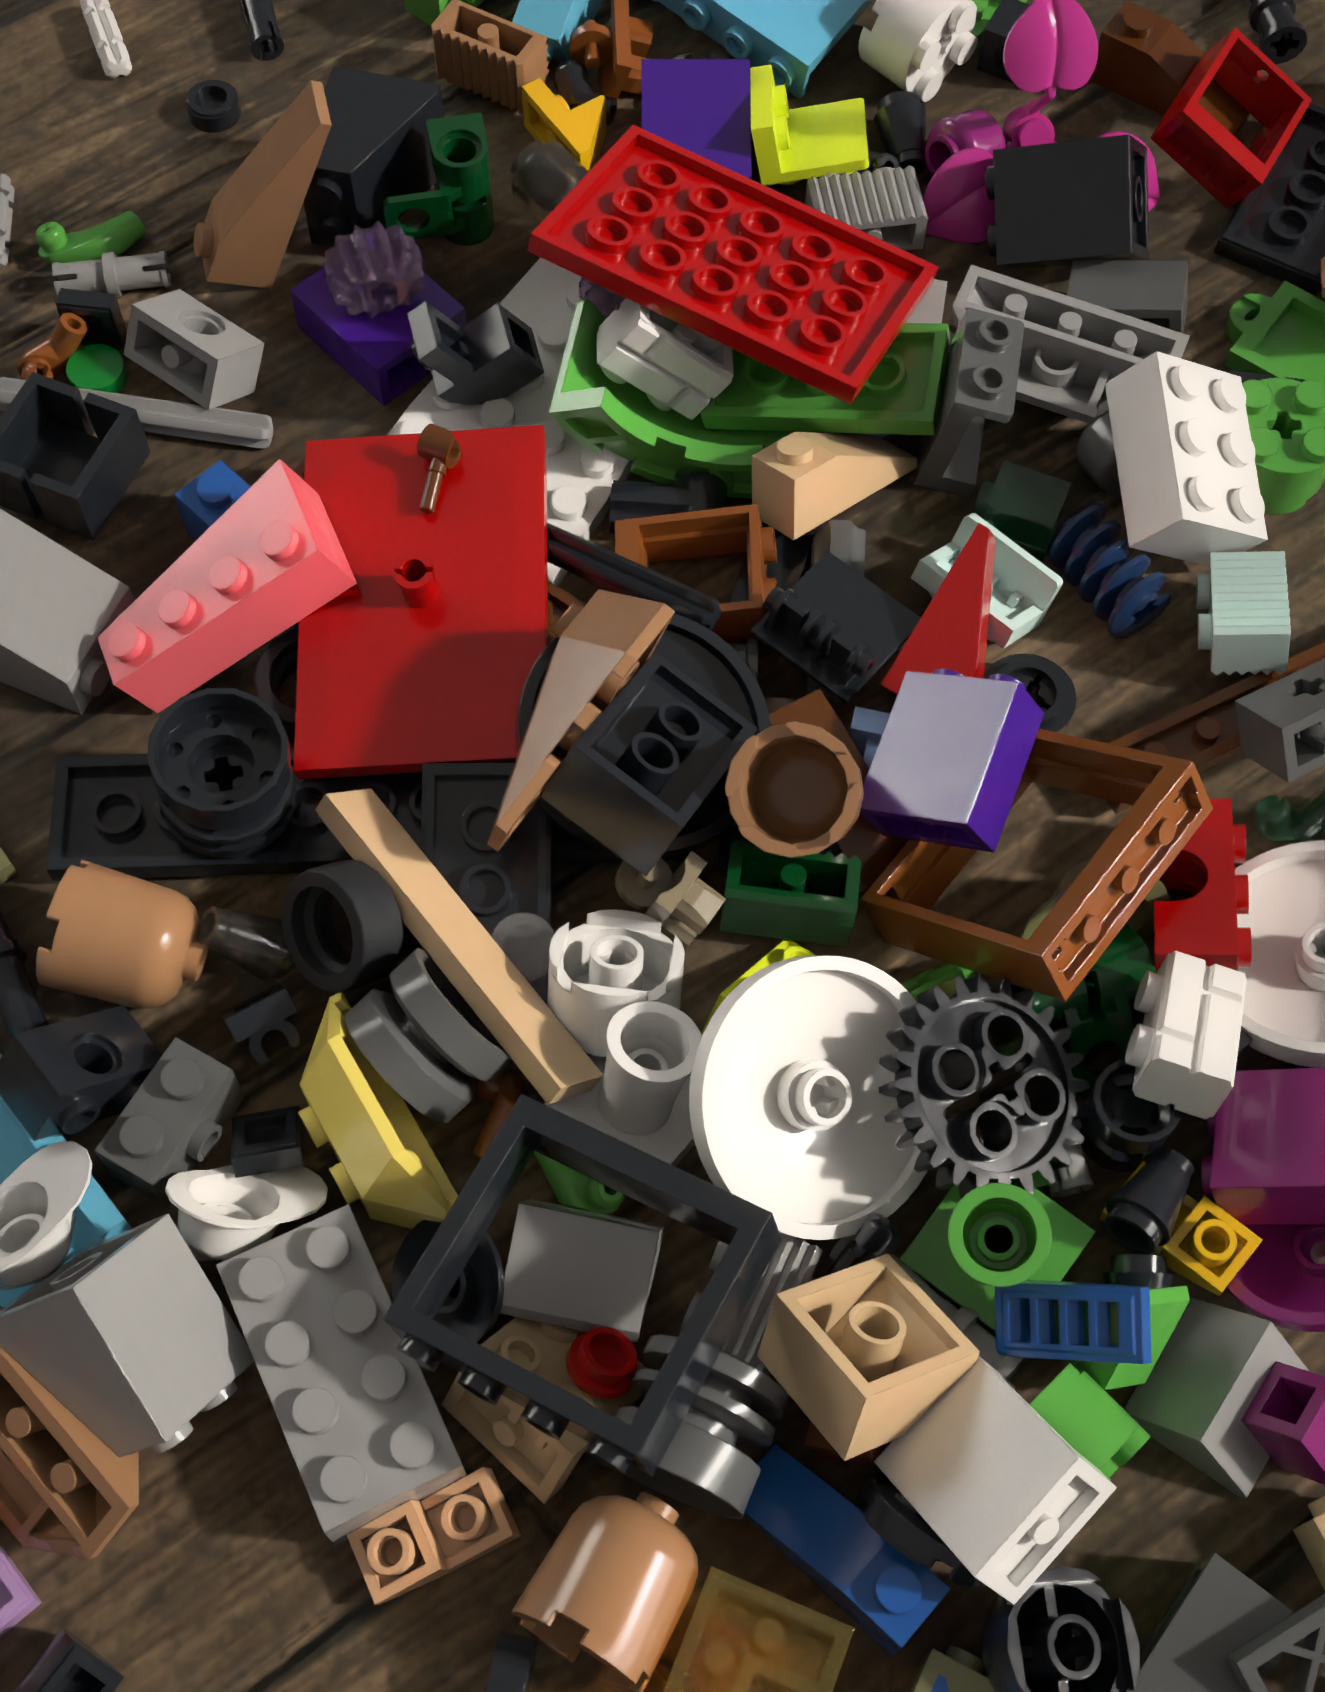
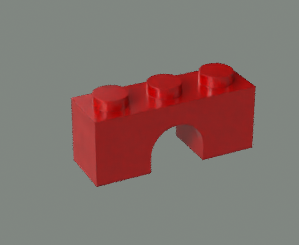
M1232 798L1210 799L1213 810L1159 879L1166 889H1180L1190 892L1195 896L1180 901H1154V965L1156 973L1167 954L1174 951L1203 959L1206 962V966L1209 967L1218 964L1238 971V968H1251V928L1238 927L1237 914H1248L1249 912L1248 875H1235V863H1246L1245 824H1233Z

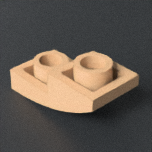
M487 1467L474 1471L421 1501L409 1500L347 1534L375 1605H380L423 1586L521 1536L493 1470Z

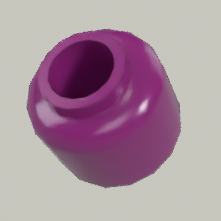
M968 110L937 122L929 132L925 148V161L932 175L934 176L939 167L958 151L980 147L986 149L993 157V150L1004 149L1005 138L1000 125L993 116L983 110Z

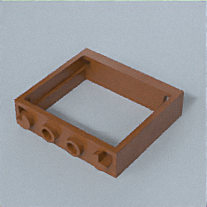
M1039 729L1011 808L1032 782L1132 805V807L1028 940L930 910L976 853L977 850L909 840L862 896L860 901L886 943L979 974H985V976L998 980L1006 977L1010 979L1013 985L1025 989L1030 988L1034 992L1066 1002L1213 810V806L1193 761Z

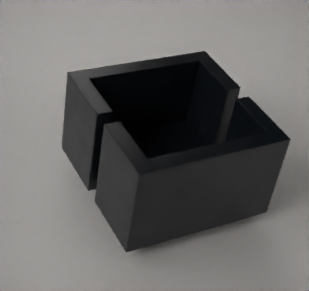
M32 372L0 418V506L36 520L43 513L47 524L94 541L150 454L136 409L90 392L83 400L79 388Z

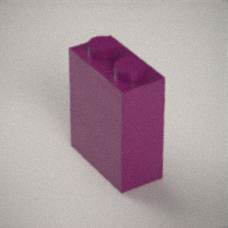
M1325 1067L1235 1071L1233 1089L1215 1115L1207 1118L1208 1131L1211 1139L1214 1140L1213 1156H1204L1202 1161L1201 1175L1205 1196L1207 1198H1214L1220 1208L1243 1225L1325 1224Z

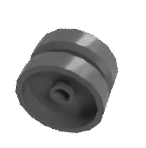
M417 947L389 975L394 994L372 989L347 1012L344 1018L348 1031L360 1051L381 1077L420 1113L435 1122L447 1124L472 1101L474 1093L470 1077L492 1082L514 1061L429 954Z

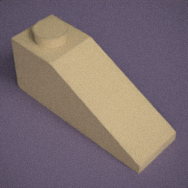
M793 432L752 455V504H758L762 522L771 527L773 526L777 531L795 540L917 468V457L876 435Z

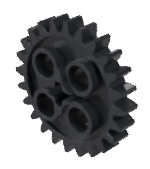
M978 974L966 980H962L958 976L939 984V987L935 986L918 994V1003L903 1008L899 1012L905 1025L890 1030L886 1034L887 1039L899 1052L879 1058L881 1066L895 1073V1081L878 1087L880 1094L894 1097L897 1100L898 1107L884 1116L885 1122H903L907 1129L896 1144L898 1149L916 1145L921 1152L916 1159L914 1170L918 1173L938 1167L936 1188L942 1190L958 1186L959 1184L961 1199L973 1189L991 1183L1011 1184L1024 1189L1030 1194H1034V1188L1054 1183L1053 1170L1068 1167L1073 1163L1065 1148L1081 1144L1085 1139L1071 1125L1072 1121L1090 1116V1110L1075 1102V1093L1090 1088V1083L1080 1078H1074L1071 1068L1084 1060L1083 1055L1079 1053L1066 1054L1062 1047L1072 1033L1070 1028L1053 1032L1049 1024L1055 1009L1050 1005L1033 1011L1034 991L1028 988L1012 995L1011 982L1006 977L989 984L985 974ZM988 1032L993 1038L995 1049L990 1044ZM1023 1056L1025 1057L1026 1065L1013 1076L989 1086L981 1092L979 1101L961 1106L947 1120L945 1119L944 1110L958 1099L971 1095L983 1088L992 1080V1074L1011 1068ZM939 1064L946 1073L947 1085L942 1081L939 1074ZM1025 1093L1030 1100V1108L1025 1100ZM976 1125L980 1128L983 1135V1145L979 1142L976 1135Z

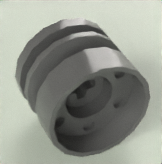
M662 1334L650 1336L643 1352V1360L652 1369L635 1370L631 1380L633 1383L632 1387L643 1398L647 1395L678 1337ZM721 1350L653 1477L632 1465H629L625 1474H622L652 1491L686 1506L727 1519H742L759 1477L760 1467L745 1453L737 1449L735 1445L740 1443L756 1447L771 1446L776 1430L766 1419L782 1418L788 1403L789 1394L777 1382L761 1371L753 1368L742 1359ZM632 1406L620 1407L616 1418L630 1425L639 1408Z

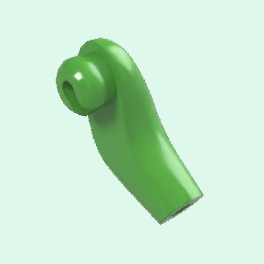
M126 211L92 228L71 233H65L64 228L57 222H47L37 229L35 240L40 245L38 250L39 256L46 263L52 265L54 262L67 263L102 259V253L114 252L118 257L146 234V229L136 214Z

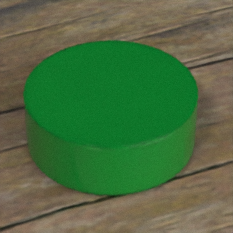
M91 344L84 346L71 355L66 365V373L73 387L120 393L127 383L128 376L123 359L116 349L108 345Z

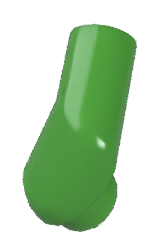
M534 1151V1155L557 1201L561 1205L590 1212L610 1214L617 1210L623 1202L625 1194Z

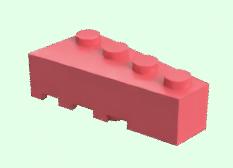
M279 459L97 638L113 684L148 708L159 713L351 588L357 582L319 494Z

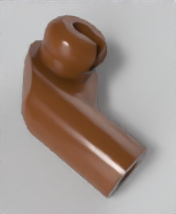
M63 313L51 335L21 355L17 367L21 380H27L32 372L51 379L64 372L69 358L77 351L87 332L86 322L73 313Z

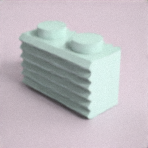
M1285 551L1210 552L1208 573H1197L1196 609H1208V614H1198V651L1210 650L1211 672L1215 675L1223 671L1228 675L1235 671L1241 675L1248 671L1254 675L1260 671L1266 675L1273 671L1281 675L1287 671L1291 625Z

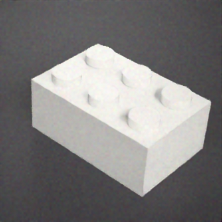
M1156 351L1105 383L1130 548L1209 566L1210 552H1245L1268 540L1264 519L1265 506L1260 495L1254 460L1255 447L1250 436L1245 406L1246 394L1240 376Z

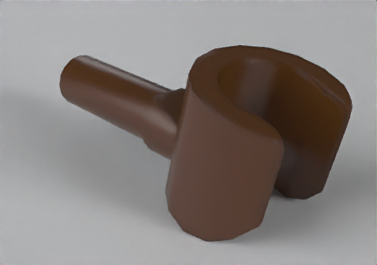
M428 424L422 431L417 445L418 455L432 461L428 469L429 473L419 510L432 514L435 511L442 480L446 475L447 468L455 467L462 453L460 445L454 439L451 431L435 424Z

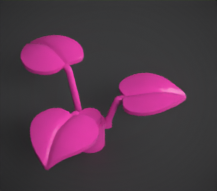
M1033 0L1015 21L1008 33L1003 51V64L1007 75L1017 87L1026 92L1036 93L1045 90V93L1037 100H1030L1026 106L1018 107L1008 114L1003 124V135L1007 142L1005 148L1057 143L1054 141L1055 131L1052 122L1039 111L1055 98L1057 87L1065 90L1078 89L1088 82L1094 72L1098 59L1097 36L1086 12L1075 0ZM1114 131L1097 137L1129 134L1147 147L1149 212L1157 204L1160 193L1155 160L1148 146L1137 136L1129 132ZM975 147L958 151L950 156L935 172L922 197L928 217L925 234L960 243H978L987 240L988 225L995 222V200H989L986 192V168L989 165H993V157L986 149Z

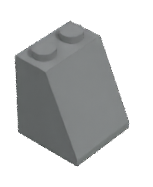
M0 509V682L82 715L93 696H99L106 688L110 679V673L97 637L135 599L129 586Z
M169 1214L160 1216L80 1250L0 1311V1346L118 1457L149 1447L154 1454H160L180 1443L193 1431L189 1421L199 1411H208L233 1395L238 1388L234 1379L254 1362L250 1348Z

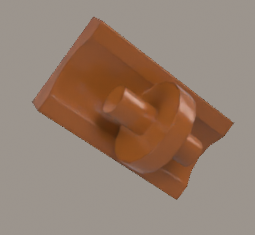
M611 0V18L607 23L600 25L595 20H587L584 25L577 27L571 33L569 38L571 57L585 65L589 70L598 69L600 94L616 98L617 100L621 91L641 95V59H648L645 57L652 42V22L629 16V0Z

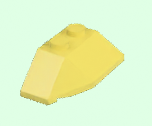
M343 992L337 993L329 998L299 1084L308 1107L299 1111L298 1114L316 1148L329 1142L340 1163L329 1168V1171L347 1204L360 1199L370 1219L413 1229L422 1220L443 1222L458 1195L403 1098L375 1070L360 1051L348 1031L344 1017L351 1007Z

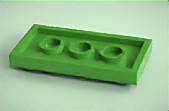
M905 323L851 405L732 349L734 376L731 383L715 399L711 397L709 404L701 411L705 429L935 435L950 344L949 325L942 323Z

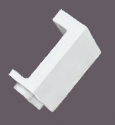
M978 1356L976 1363L902 1437L893 1440L874 1462L970 1573L1015 1605L1117 1487L1097 1467L1079 1454L1015 1391V1387L1002 1374Z

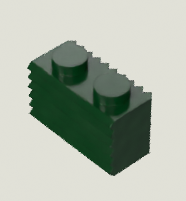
M736 840L731 844L724 892L726 900L722 907L720 931L848 947L857 913L861 860L856 855L848 859L843 853L834 857L830 851L823 856L817 853L789 858L764 852L752 842L743 845L739 840Z

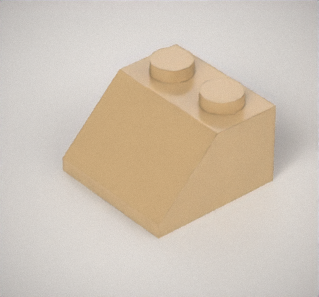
M885 1254L777 1293L757 1357L841 1458L846 1461L902 1437L976 1363L980 1351L891 1255Z

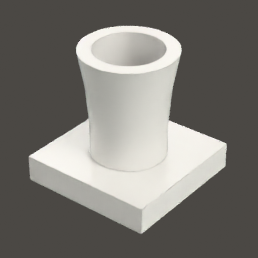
M642 1001L627 1005L620 1009L609 1022L606 1037L607 1057L589 1056L604 1075L593 1090L549 1105L545 1103L544 1105L676 1167L695 1145L689 1112V1087L694 1058L702 1038L701 1033L689 1016L671 1005L655 1001Z

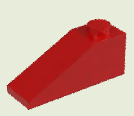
M978 523L883 679L881 685L894 695H898L906 671L933 673L935 669L942 668L953 670L965 677H984L996 540L990 529Z

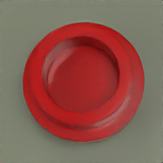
M596 1327L579 1335L569 1347L565 1359L567 1372L576 1386L585 1393L600 1399H615L624 1395L632 1386L631 1380L635 1370H637V1353L633 1343L622 1332L610 1327Z

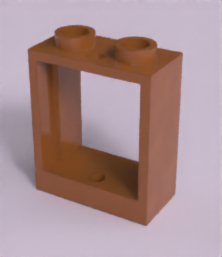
M758 504L615 520V553L650 568V563L747 552L749 601L719 604L721 615L711 631L727 643L745 642L747 638H756L750 634V630L769 611L763 607V604L768 594L777 587L775 577L767 578V564L777 563L775 532L773 526L763 527Z

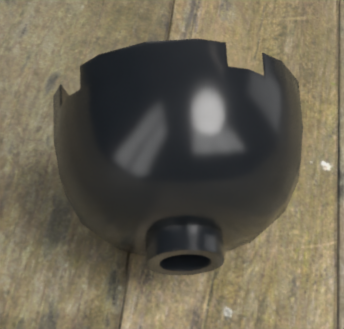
M1058 1566L1044 1570L1015 1605L1001 1595L993 1601L982 1631V1661L991 1686L996 1692H1125L1128 1688L1130 1691L1135 1690L1140 1675V1642L1129 1610L1120 1598L1110 1599L1105 1590L1094 1583V1581L1101 1579L1088 1570L1067 1566Z

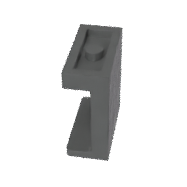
M970 307L967 308L949 345L935 435H921L914 485L966 498L970 497L976 486L985 418L1007 423L1014 413L1024 334V323L1022 321Z

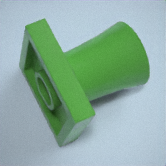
M991 1183L973 1189L961 1199L958 1184V1186L950 1189L900 1260L920 1278L960 1308L962 1306L968 1310L972 1308L980 1315L978 1321L996 1334L995 1286H1012L1028 1279L1061 1281L1096 1231L1036 1188H1034V1194H1030L1024 1189L1011 1184ZM992 1228L1005 1229L1012 1237V1246L1004 1253H994L985 1245V1234Z

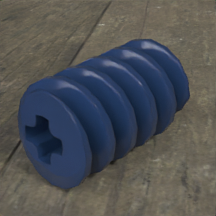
M1097 503L1074 515L1059 528L1048 545L1050 561L1058 569H1064V578L1072 586H1078L1079 596L1087 603H1093V613L1102 621L1108 620V631L1116 638H1126L1139 632L1154 621L1168 607L1171 596L1169 594L1158 596L1157 594L1166 580L1165 575L1160 571L1152 573L1145 578L1142 577L1151 564V559L1147 555H1139L1128 561V558L1135 550L1129 547L1128 537L1113 543L1122 529L1118 521H1108L1099 526L1107 514V508L1102 503Z

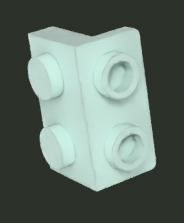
M971 513L963 518L950 543L920 559L911 579L926 589L933 598L978 523L989 528L996 540L987 640L995 642L1004 649L1040 625L1063 585V579L979 515Z

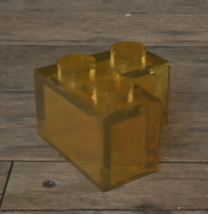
M711 1566L663 1692H748L751 1682L774 1692H833L855 1628Z

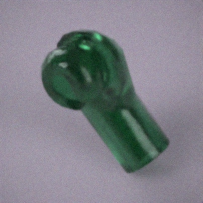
M1325 789L1303 809L1291 808L1288 800L1281 799L1278 801L1277 795L1263 798L1255 807L1256 818L1254 824L1257 830L1271 841L1289 843L1315 841L1325 832Z

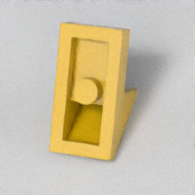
M538 78L521 86L524 127L576 186L598 162L606 135L605 96L600 95L570 110L565 99L559 94L554 95L545 83Z

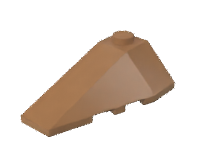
M311 80L212 199L205 222L197 223L194 233V252L196 257H202L207 282L272 289L332 126L322 82Z
M598 589L585 607H582L576 601L573 602L557 622L552 633L559 638V641L550 659L487 843L497 852L500 850L541 798L539 795L574 743L649 660L675 613L665 603Z

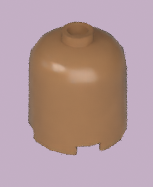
M797 721L770 726L756 736L753 735L748 738L732 759L725 784L730 812L739 826L738 829L741 834L764 852L789 858L817 854L844 838L859 817L864 796L860 768L845 744L822 727Z
M81 860L80 867L71 865L67 869L49 906L46 918L58 921L59 923L54 936L52 950L40 946L38 948L36 977L39 985L131 1008L153 1009L166 1005L179 993L186 979L193 981L199 979L206 961L208 943L198 941L200 922L196 907L187 896L176 890Z
M641 1492L636 1501L619 1495L596 1496L583 1502L566 1523L513 1608L512 1614L522 1619L519 1625L534 1638H537L539 1642L570 1663H574L579 1652L582 1651L595 1660L607 1665L608 1668L601 1679L603 1682L624 1692H643L686 1607L698 1576L697 1554L686 1535L674 1525L679 1514L661 1499L645 1492Z

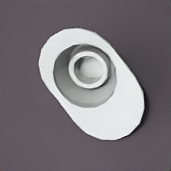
M74 1141L56 1142L40 1149L24 1161L0 1184L1 1288L12 1290L43 1279L62 1263L69 1252L76 1222L73 1210L83 1198L90 1183L92 1161L88 1150Z
M228 1165L210 1170L179 1172L168 1179L165 1192L170 1202L179 1208L177 1228L196 1260L225 1261L269 1241L279 1224L298 1220L316 1213L326 1203L328 1188L322 1177L303 1166L236 1178L233 1165Z

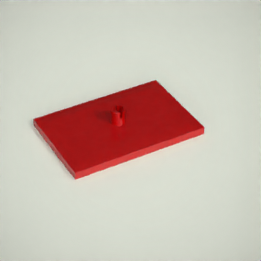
M632 125L534 229L530 234L527 249L532 254L850 405L932 285L939 266L635 125Z
M544 425L451 431L454 439L460 445L462 454L455 467L447 468L446 475L442 480L435 511L432 514L419 510L429 473L428 469L432 462L418 455L417 445L421 433L306 441L304 481L319 494L357 584L299 621L293 771L298 779L422 772V763H515L518 755L515 739V719L518 702L534 663L548 646L547 469Z

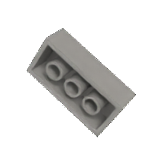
M349 1204L216 1265L325 1535L335 1546L348 1540L347 1534L407 1501H421L467 1476L418 1362L397 1350L401 1338L383 1320L392 1302Z

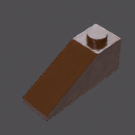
M1126 0L1101 32L1098 44V59L1090 81L1164 116L1204 53L1173 21ZM1214 79L1211 80L1198 101L1233 136L1237 135L1251 116Z

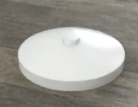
M1325 840L1294 843L1272 849L1246 861V863L1235 869V875H1248L1249 912L1248 914H1237L1238 927L1251 928L1252 943L1251 968H1238L1239 972L1245 973V978L1247 979L1241 1029L1252 1039L1248 1046L1281 1061L1312 1068L1325 1067Z
M807 955L785 959L760 969L739 984L720 1004L702 1035L694 1058L689 1087L690 1121L699 1157L715 1186L772 1212L780 1233L813 1240L838 1239L857 1234V1231L869 1215L879 1213L887 1218L893 1214L915 1191L928 1171L925 1170L917 1173L914 1170L916 1159L921 1152L916 1145L904 1149H898L896 1146L898 1140L907 1129L903 1122H885L884 1116L898 1107L897 1100L894 1097L880 1094L878 1087L895 1081V1073L879 1064V1058L899 1052L887 1039L886 1034L890 1030L905 1025L899 1012L901 1009L917 1003L898 981L884 971L853 958ZM939 1064V1074L942 1081L946 1084L945 1071Z

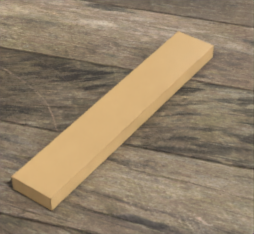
M370 788L325 794L315 809L318 816L353 860L362 861L380 873L393 891L401 911L402 922L544 1101L549 1105L592 1091L604 1076L375 792Z

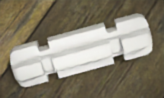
M80 0L82 13L88 24L89 32L105 75L112 79H116L119 75L127 76L132 70V65L116 19L110 9L109 1Z

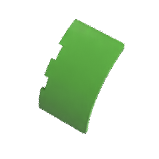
M578 300L549 409V414L574 439L592 452L599 454L603 451V447L611 452L631 461L630 472L659 483L669 484L674 483L675 477L681 478L689 473H709L721 478L726 483L727 497L752 498V455L795 431L705 429L701 412L691 420L673 409L670 411L660 410L649 400L645 392L630 383L618 384L613 382L603 373L600 365L597 364V332L599 326L607 317L596 308L591 300Z

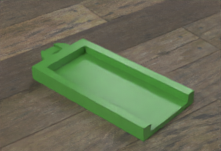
M1284 281L1272 297L1250 293L1243 295L1240 300L1231 306L1226 318L1225 333L1234 345L1228 352L1224 363L1225 366L1234 371L1273 375L1276 378L1289 377L1315 380L1325 385L1324 301Z

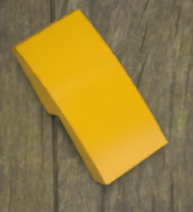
M1143 1161L1140 1164V1166L1131 1175L1127 1182L1146 1164V1162ZM1186 1194L1169 1242L1164 1246H1157L1155 1251L1149 1255L1166 1257L1168 1268L1220 1296L1263 1240L1206 1196L1198 1203ZM1106 1207L1099 1218L1102 1222H1104L1108 1215Z

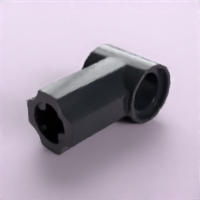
M704 472L683 475L677 480L676 484L613 480L610 495L609 532L615 533V520L726 508V483L721 478Z

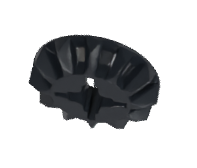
M1013 654L997 660L985 671L983 677L985 679H988L992 674L1011 676L1022 682L1028 692L1032 690L1034 685L1038 687L1035 694L1037 696L1035 702L1044 712L1039 729L1059 732L1065 726L1068 727L1076 708V691L1072 680L1059 665L1045 657L1034 654Z

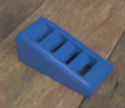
M1029 1279L1012 1286H995L996 1351L999 1355L1133 1364L1152 1363L1149 1287ZM1054 1300H1058L1059 1339H1055ZM1083 1301H1088L1089 1342H1084ZM1110 1302H1118L1119 1344H1111Z

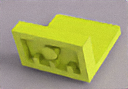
M772 65L750 68L751 133L762 185H790L803 179H809L812 176L821 177L829 173L842 175L845 172L851 174L854 171L865 170L869 167L866 112L863 98L789 109L785 84L775 86Z

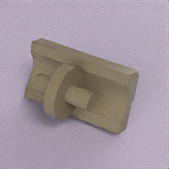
M693 851L689 853L673 874L669 865L660 858L647 876H644L626 861L620 864L615 875V887L619 897L627 905L635 909L646 910L645 915L661 922V933L673 942L676 935L682 942L684 950L690 945L697 934L700 935L726 900L721 894L698 878L708 862Z

